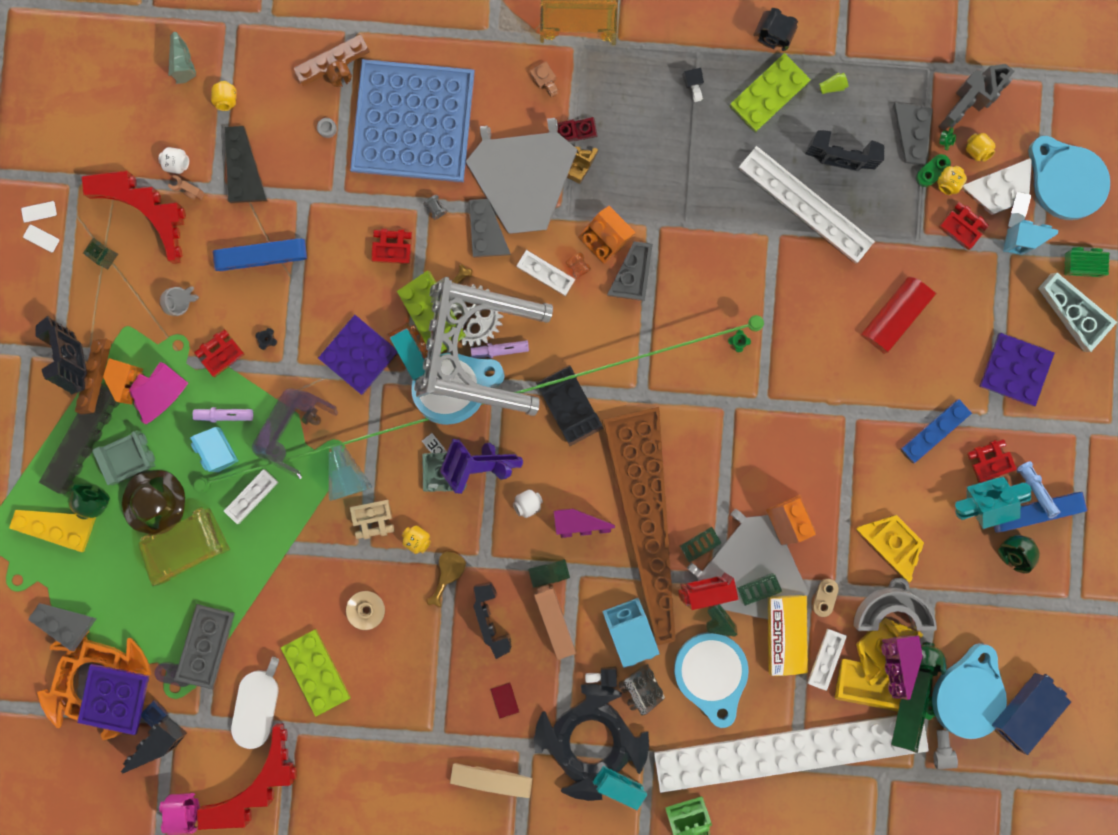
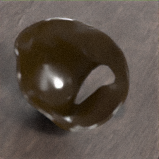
M163 470L144 471L136 474L127 484L122 498V508L126 522L134 530L150 535H163L174 529L181 521L185 508V492L179 480L173 474ZM162 477L163 492L158 491L149 482L153 478ZM161 515L158 529L151 528L146 524L148 520Z

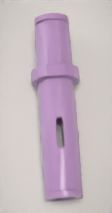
M528 340L495 345L488 343V346L471 348L472 358L489 357L491 359L493 356L529 352Z
M211 407V409H194L193 420L211 421L212 423L216 421H252L253 410L216 409V407Z

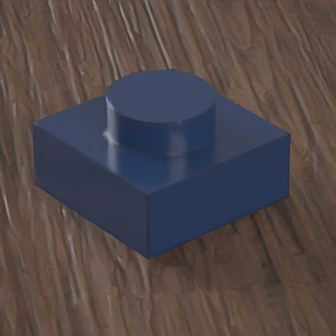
M154 700L141 713V717L153 727L169 713Z

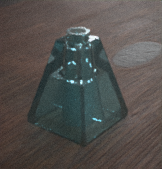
M342 445L332 447V452H329V500H336L372 488L371 483L349 451L343 448Z

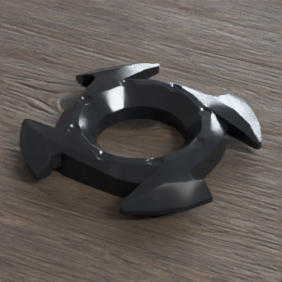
M582 684L581 692L586 695V698L563 713L553 727L546 711L541 713L535 729L534 750L535 753H542L544 749H549L564 772L576 781L571 785L561 788L562 793L575 799L586 801L603 800L602 794L597 791L598 786L593 783L601 768L605 766L615 772H619L631 758L637 773L640 774L648 757L649 732L643 731L639 736H634L618 711L607 704L621 697L622 693L620 691L599 684ZM589 720L603 723L608 727L613 736V746L606 758L595 763L584 762L577 758L570 746V737L573 730L580 723Z

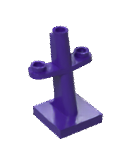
M452 439L440 472L453 491L462 494L470 474L491 471L500 480H504L511 476L512 468L522 467L523 459L516 454L496 455L495 446L491 443H485L482 446V455L471 456L459 439Z

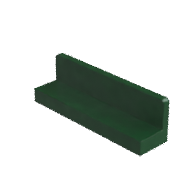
M918 671L911 698L908 700L901 699L891 742L892 746L918 753L934 679L931 673Z

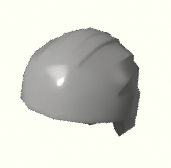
M194 287L166 289L160 296V306L163 312L171 316L184 314L190 302H195L199 299V296L191 294Z

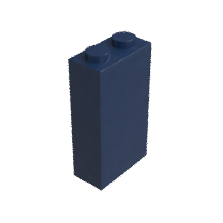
M1034 673L992 724L1017 751L1029 755L1071 703L1066 697L1067 693L1060 687H1056L1053 684L1054 680L1047 674Z

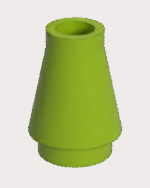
M837 73L826 81L819 83L822 95L845 91V88L849 87L845 73Z

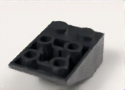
M170 718L155 724L148 732L150 736L145 740L143 739L135 748L137 751L124 761L123 765L125 767L121 773H126L166 755L177 747L187 732Z

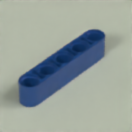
M305 239L283 240L212 251L215 271H228L307 259Z
M1083 492L1052 498L1060 511V514L1053 518H1048L1038 501L1022 505L1020 519L995 525L994 530L995 532H1003L1086 512L1088 510Z

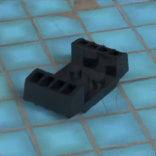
M818 130L810 141L805 155L814 157L821 164L853 171L861 169L875 170L884 161L885 146L871 140L863 149V152L859 150L847 151L843 150V147L835 145L829 147L832 131Z
M49 316L45 317L35 328L36 337L49 344L53 353L52 358L54 362L41 369L44 379L70 392V394L85 390L87 370L81 342L77 341L73 331L63 327L62 324L52 320Z
M568 365L541 379L536 384L541 385L575 375L572 367ZM577 377L539 388L569 446L604 429Z
M492 583L476 584L474 586L476 602L473 607L484 642L490 646L495 658L498 659L510 652L512 647L510 634L497 638L494 637L496 635V628L494 623L489 621L488 617H490L491 613L488 604L484 605V601L496 598L497 592Z

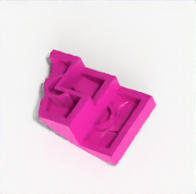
M162 362L158 364L149 378L139 374L129 389L130 395L134 399V405L141 415L142 419L140 420L144 424H148L163 413L188 385L187 381Z

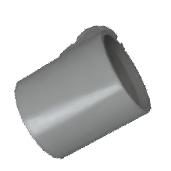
M946 729L936 730L938 748H936L937 751L933 754L935 768H957L958 759L956 752L950 747L949 731Z

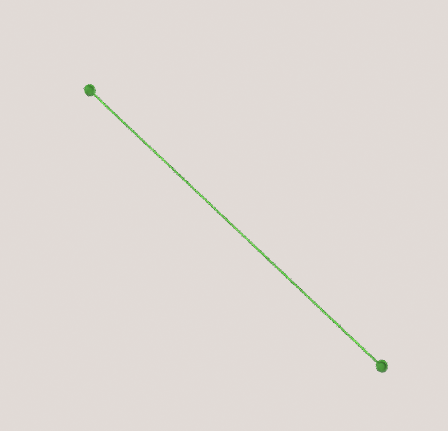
M754 315L749 319L748 324L514 393H524L749 327L751 331L757 332L763 328L764 320L762 317ZM424 418L212 481L199 477L194 481L193 487L195 491L205 493L210 489L212 483L428 421V419Z

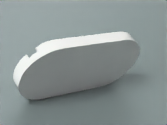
M258 670L249 673L242 679L239 685L231 732L235 742L243 748L254 749L260 747L271 734L279 687L273 676L266 675V671Z

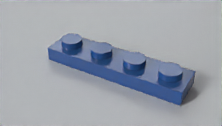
M957 399L900 450L913 464L916 463L972 414L971 411L960 399Z

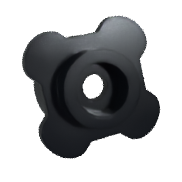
M268 328L266 331L256 333L260 349L265 350L269 346L277 345L273 329Z

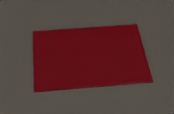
M511 683L491 689L499 719L519 713Z

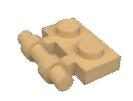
M389 500L350 507L353 526L361 525L362 527L361 531L355 532L356 539H370L371 536H386L388 533L395 532L393 524L387 526L385 524V520L392 519ZM378 521L379 527L369 529L368 523Z

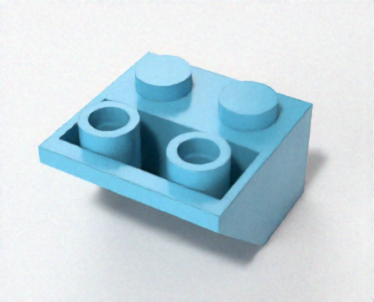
M1023 220L1007 230L1003 251L1023 255L1057 235L1058 230L1052 229L1050 225L1042 224L1037 226L1033 225L1031 221Z
M214 427L190 437L195 453H199L202 458L200 460L202 467L209 472H220L239 461L222 429L219 427Z

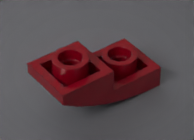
M594 117L577 121L572 119L558 123L557 133L568 142L598 137Z

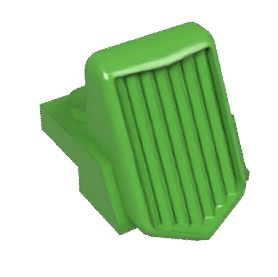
M703 797L665 807L673 835L711 834L710 827L712 823Z

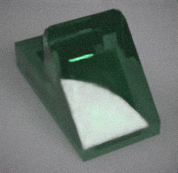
M566 559L528 569L533 588L570 578Z
M720 604L709 606L708 613L712 620L707 622V632L733 637L738 635L736 624Z

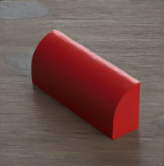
M908 277L860 335L883 354L888 353L937 293L922 281L914 277Z

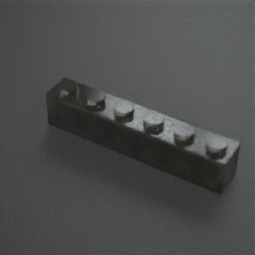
M101 383L94 413L77 414L39 481L40 484L58 494H66V492L71 490L74 485L73 480L75 476L80 474L83 469V462L92 453V446L102 436L101 430L111 420L113 409L120 404V402L115 401L105 383Z

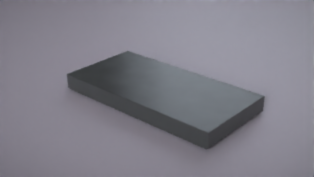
M196 604L175 675V681L214 689L235 613Z

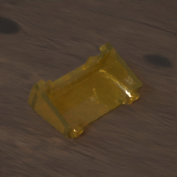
M201 507L193 511L192 516L153 536L150 533L140 538L141 542L138 545L153 587L162 585L190 568L230 550L211 509L204 510Z

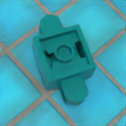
M1004 476L966 487L967 499L956 502L955 514L961 520L976 517L982 529L1020 519L1021 503L1031 500V486L1027 483L1010 486Z

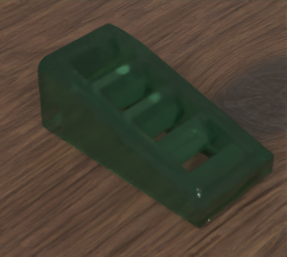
M710 527L680 544L679 547L690 563L720 545L721 541L713 527ZM708 533H710L714 540L713 544H711L707 537ZM702 537L704 538V540L706 541V543H707V545H708V547H706V548L704 547L703 543H702L701 540H700V538H702ZM695 541H697L701 548V551L699 552L693 543ZM688 545L692 547L695 553L694 555H691L689 549L687 548Z
M774 573L737 587L744 606L782 592ZM769 580H771V583L774 588L772 590L770 589L769 584L767 582ZM761 583L764 584V587L766 589L765 593H763L762 588L760 586ZM753 586H756L759 595H755ZM745 589H749L752 598L748 599Z

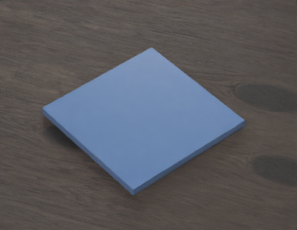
M362 59L350 171L354 173L464 183L475 70Z

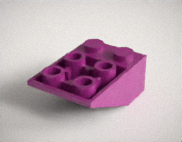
M576 509L554 511L556 535L560 534L561 538L572 537V533L580 532V536L592 535V531L599 530L600 534L610 533L611 529L615 528L614 524Z
M899 636L882 639L881 650L886 659L885 671L890 681L888 684L889 692L892 698L908 700L911 698L923 656L919 636Z

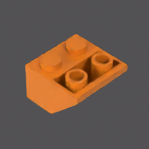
M608 206L594 217L578 237L605 264L636 232Z
M109 358L103 378L116 402L132 405L134 399L131 397L129 389L139 374L144 375L142 372L143 368Z

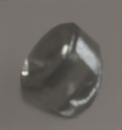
M311 406L301 421L305 425L308 423L319 425L321 418L317 415L318 410Z

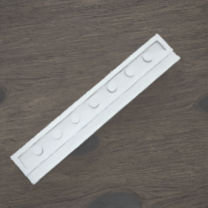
M757 146L739 166L738 169L855 264L859 262L875 242Z

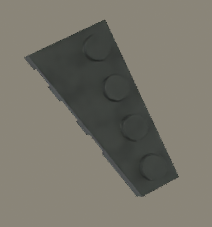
M244 126L225 127L228 202L268 201L246 128Z

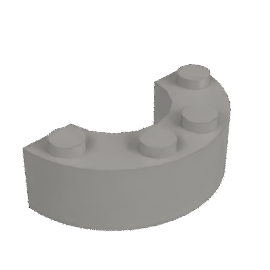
M899 588L881 589L865 598L856 611L853 625L858 631H878L879 623L884 616L891 612L900 611L908 615L911 626L916 630H937L936 620L929 606L911 592Z

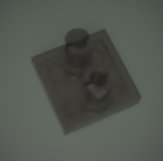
M648 664L641 666L624 681L619 682V688L625 687L621 689V692L627 693L629 691L632 696L627 701L628 706L634 705L629 707L630 710L638 709L641 716L648 714L665 699L663 691L659 687L654 673Z

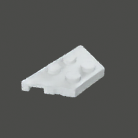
M1031 159L967 183L962 187V190L964 192L967 191L974 197L973 200L982 205L991 215L1014 206L1017 193L1029 195Z

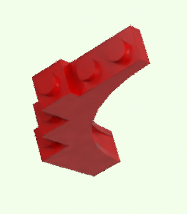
M128 171L81 176L84 196L89 199L120 201L140 210L159 232L165 246L167 260L172 264L181 263L180 258L183 254L182 248L178 243L180 230L177 226L184 225V219H186L185 209L177 202L159 205L161 203L160 193L153 187L135 189L137 187L136 178Z
M284 723L276 724L272 727V743L268 758L254 782L246 790L233 798L215 804L202 805L197 810L198 830L245 828L252 819L250 807H268L272 800H274V788L271 787L290 786L296 780L297 769L294 768L293 762H286L288 760V748H285V741L288 738V731L284 729Z

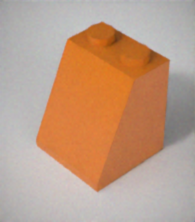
M800 495L766 509L781 545L799 543L816 535L814 525Z

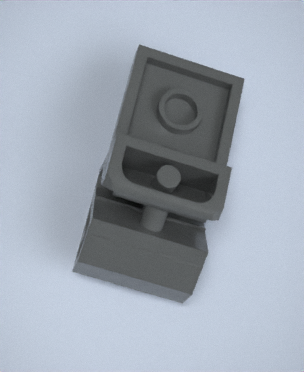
M1006 64L989 66L983 73H981L980 69H976L957 90L956 94L961 99L938 127L943 131L948 127L953 128L971 106L978 111L984 107L988 108L1001 95L1000 92L1013 80L1011 75L1015 71Z

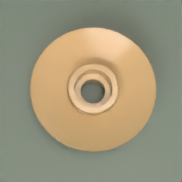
M370 591L356 593L350 598L346 607V615L349 622L361 630L375 628L381 623L385 614V606L382 599ZM365 606L370 608L369 613L363 611Z

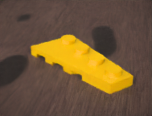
M15 510L9 528L79 552H84L96 517L80 519L76 514Z

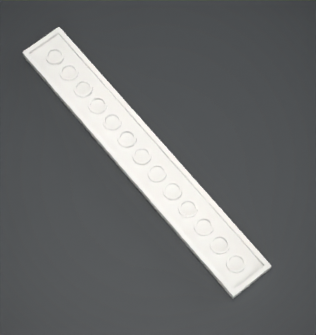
M897 715L659 751L654 752L661 793L915 754V752L891 745ZM925 725L923 726L918 753L929 751Z

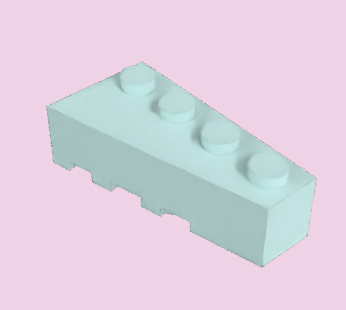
M1059 273L1050 274L1038 288L1084 352H1092L1117 323Z

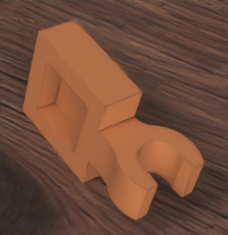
M547 62L530 70L540 89L545 86L551 97L558 94V89L553 83L556 80V76Z
M173 175V178L178 183L176 186L168 184L170 189L173 191L184 190V195L194 200L197 197L202 200L205 195L202 190L182 180L179 176Z

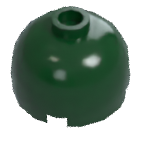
M75 484L70 490L68 505L72 512L80 519L95 518L105 511L110 496L101 489H98V492L92 490L91 485Z
M1023 535L1010 536L998 549L1003 562L1006 565H1009L1010 562L1015 567L1013 570L1019 573H1030L1039 562V549L1035 541L1030 537Z
M923 642V645H921L923 656L918 671L931 673L933 676H938V672L945 675L946 657L944 653L935 647V644Z

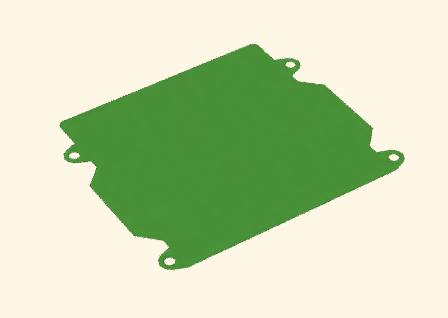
M126 326L111 344L108 360L110 358L143 368L142 372L148 378L158 364L162 362L187 381L188 385L163 413L148 424L141 422V415L139 410L136 409L134 402L130 405L115 401L104 378L102 379L94 413L79 414L75 412L76 402L79 397L78 393L0 506V556L9 561L6 584L11 590L20 592L38 581L48 588L52 607L97 618L89 629L90 632L87 634L88 640L117 648L126 654L127 639L132 638L142 649L149 664L159 663L167 669L163 684L164 692L169 698L178 699L197 687L174 680L196 604L235 613L229 639L342 472L347 453L345 445L339 446L340 454L338 456H332L328 449L263 468L279 483L240 524H236L224 510L263 469L212 483L210 489L205 493L195 491L193 487L194 481L199 477L212 481L314 451L313 448L305 444L299 414L230 367L214 378L207 369L195 370L186 364L190 347L189 341L185 336L179 334L172 335L160 344H156L133 327ZM176 340H181L184 344L183 349L180 351L173 349V342ZM211 407H216V409H252L253 420L216 421L215 423L193 420V410L211 409ZM214 427H219L222 429L239 461L220 472H209L202 467L200 463L202 458L199 453H195L190 437ZM133 431H141L147 438L148 443L146 445L148 450L152 451L155 456V467L146 471H167L173 474L184 488L185 508L183 517L178 525L163 535H150L131 528L124 517L122 498L127 484L133 477L115 485H107L92 451L93 449L109 445L131 435ZM333 439L315 450L342 443V441ZM153 478L149 482L150 485L163 492V478ZM75 484L91 485L92 490L98 492V489H101L110 496L107 508L95 519L84 552H79L9 528L15 510L75 514L68 505L69 493ZM161 515L148 520L146 524L151 528L158 529ZM14 575H21L23 577L21 585L16 586L13 584L12 578ZM172 682L180 684L181 689L178 693L170 691L169 688Z

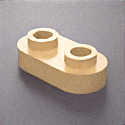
M823 579L818 585L812 606L813 611L818 616L827 617L833 611L839 590L838 584L834 580ZM828 585L832 587L831 592L826 591ZM822 604H826L827 606L826 610L822 611L820 608Z

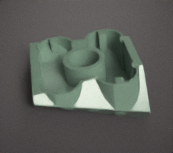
M173 32L170 35L168 76H172L176 80V84H182L196 77V71L186 42L177 32Z
M424 453L422 455L424 492L453 491L440 472L447 453Z

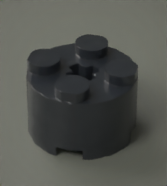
M772 7L770 11L763 12L754 36H758V42L768 48L774 49L777 46L782 47V51H786L798 28V20L795 17L781 14V10Z

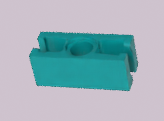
M406 328L390 337L411 378L416 382L419 377L425 374L423 369L425 359L410 331Z
M605 766L601 768L593 781L594 785L598 786L597 791L635 810L639 809L648 795L646 791H643L644 787L642 784Z

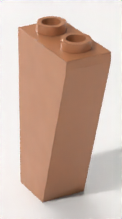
M548 584L538 587L534 596L557 659L560 660L576 654L554 587H549Z

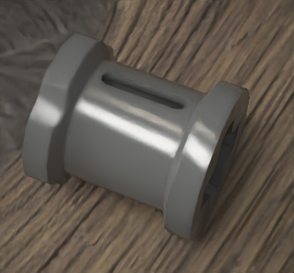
M438 195L430 197L423 203L432 213L434 220L448 212L438 200Z

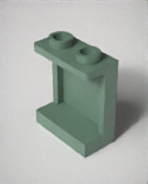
M133 431L129 436L92 450L107 485H115L140 472L155 467V456L152 451L148 450L146 445L148 443L147 438L141 431Z

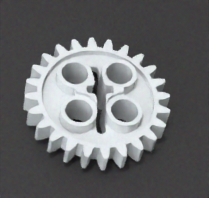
M474 304L472 307H467L468 311L476 307L477 304ZM451 305V310L455 317L458 314H462L458 305ZM482 310L475 312L476 319L472 318L470 320L469 317L462 326L463 329L469 321L466 330H463L466 337L462 339V345L465 346L467 341H469L471 347H473L474 342L481 346V340L488 343V336L494 339L493 331L499 333L496 326L503 325L498 319L504 318V316L499 314V311L490 310L488 317L481 316ZM473 324L480 325V331L476 334L471 332Z

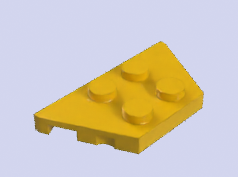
M897 515L856 528L868 543L907 582L910 583L912 581V574L915 566H917L918 556L922 551L924 542Z
M883 618L879 623L878 631H869L856 644L868 685L873 686L886 673V659L881 650L882 639L899 636H919L921 638L923 634Z

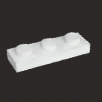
M527 250L516 266L563 296L567 295L575 282L574 278Z
M263 469L224 512L236 524H240L279 482L266 469Z
M830 629L826 630L810 673L808 684L827 691L846 640V635Z

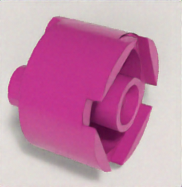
M194 793L168 795L165 801L160 802L159 810L162 814L161 832L163 834L180 835L196 832L198 826H195L200 804L198 798L193 797Z

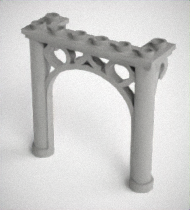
M444 277L432 285L429 295L432 297L431 303H433L432 312H434V318L429 325L431 337L426 344L428 355L423 363L425 374L415 382L414 390L417 391L416 397L428 394L448 396L525 412L526 415L535 416L539 409L538 397L482 386L472 381L465 374L458 358V337L465 321L477 311L494 310L548 323L553 313L552 304L535 303L452 283L449 277ZM464 302L477 304L478 306L468 311ZM452 304L458 305L461 309L462 317L458 320L450 316ZM446 321L451 325L456 324L455 327H451L448 333H444ZM442 343L450 354L440 356ZM444 359L450 360L454 367L450 375H445L441 371ZM458 375L465 384L450 381V379Z

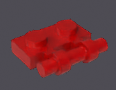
M958 202L954 208L960 213L957 215L954 211H951L939 228L967 250H970L983 235L977 230L978 227L985 231L989 224L984 221L982 216L978 217L973 213L968 205L964 206L961 202ZM966 216L973 224L970 225L963 218Z
M383 228L381 230H374L373 236L380 238V242L372 243V262L410 264L411 244H404V240L412 239V232H405V230L401 229L398 231H388V229ZM394 238L398 240L397 243H387V239Z
M225 329L220 333L214 334V338L206 344L202 343L199 346L200 348L194 352L198 358L204 354L207 356L201 362L214 378L245 355L233 339H230L228 342L224 341L229 336ZM219 343L221 347L212 353L210 349Z
M1004 439L991 441L989 445L984 447H975L973 451L967 453L970 460L978 459L979 463L972 465L978 483L1017 470L1011 453L1005 452L1002 454L1001 448L1006 446ZM993 452L995 457L986 460L984 454Z

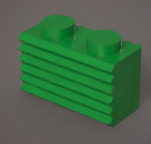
M1073 247L1072 250L1065 253L1064 275L1105 277L1109 275L1110 253L1103 252L1101 248L1084 251L1083 247Z

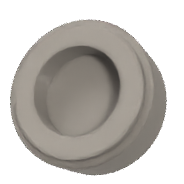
M323 118L318 122L317 130L322 137L331 138L336 134L337 126L332 119Z
M898 577L891 580L889 588L909 591V584L905 579Z
M272 656L266 672L267 676H274L279 658Z

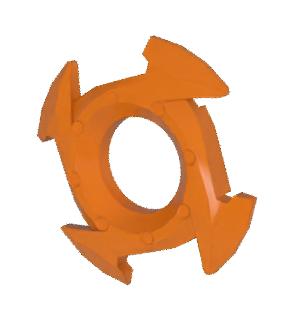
M90 631L86 633L75 651H70L58 641L50 645V650L67 651L57 665L51 691L49 692L45 689L37 692L40 706L56 728L62 727L64 715L78 720L82 700L74 691L73 679L76 671L83 664L96 662L105 667L151 675L146 656L132 638L127 639L126 654L117 648L88 640L87 634ZM104 729L101 733V739L103 741L122 734V732Z

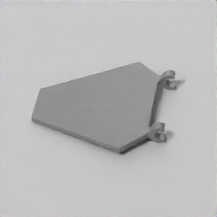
M555 118L547 119L549 133L490 140V127L481 126L482 142L466 160L467 165L509 234L547 230L578 150L557 133L558 122Z
M734 509L730 515L741 524L705 569L701 571L692 562L687 567L690 572L698 577V581L717 576L721 577L724 572L734 577L739 600L709 607L768 619V596L808 595L807 588L787 544L781 545L768 515L745 517L739 510Z

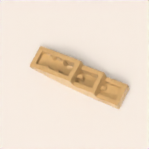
M455 763L452 768L450 784L492 793L530 798L533 778L498 769L490 770L478 766L471 767Z

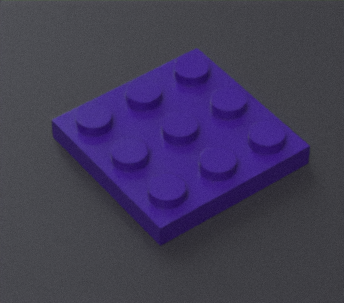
M354 315L318 359L363 395L398 352L390 343Z
M999 333L979 387L1035 407L1055 353Z
M91 664L77 723L136 735L149 676Z

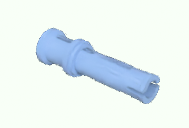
M1029 461L1020 465L1016 470L1017 473H1020L1025 483L1031 486L1033 493L1045 510L1048 518H1053L1060 514V511L1041 483L1042 477L1037 475L1032 467L1033 463Z

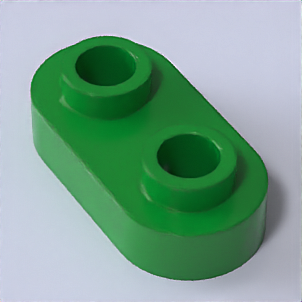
M943 154L935 156L918 171L916 175L917 183L922 187L931 186L939 179L944 169L951 166L950 159ZM939 161H942L944 166H940ZM925 173L930 175V179L925 178Z

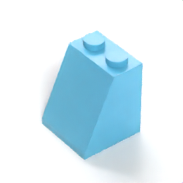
M639 598L602 611L623 668L633 666L646 659H652L660 654Z

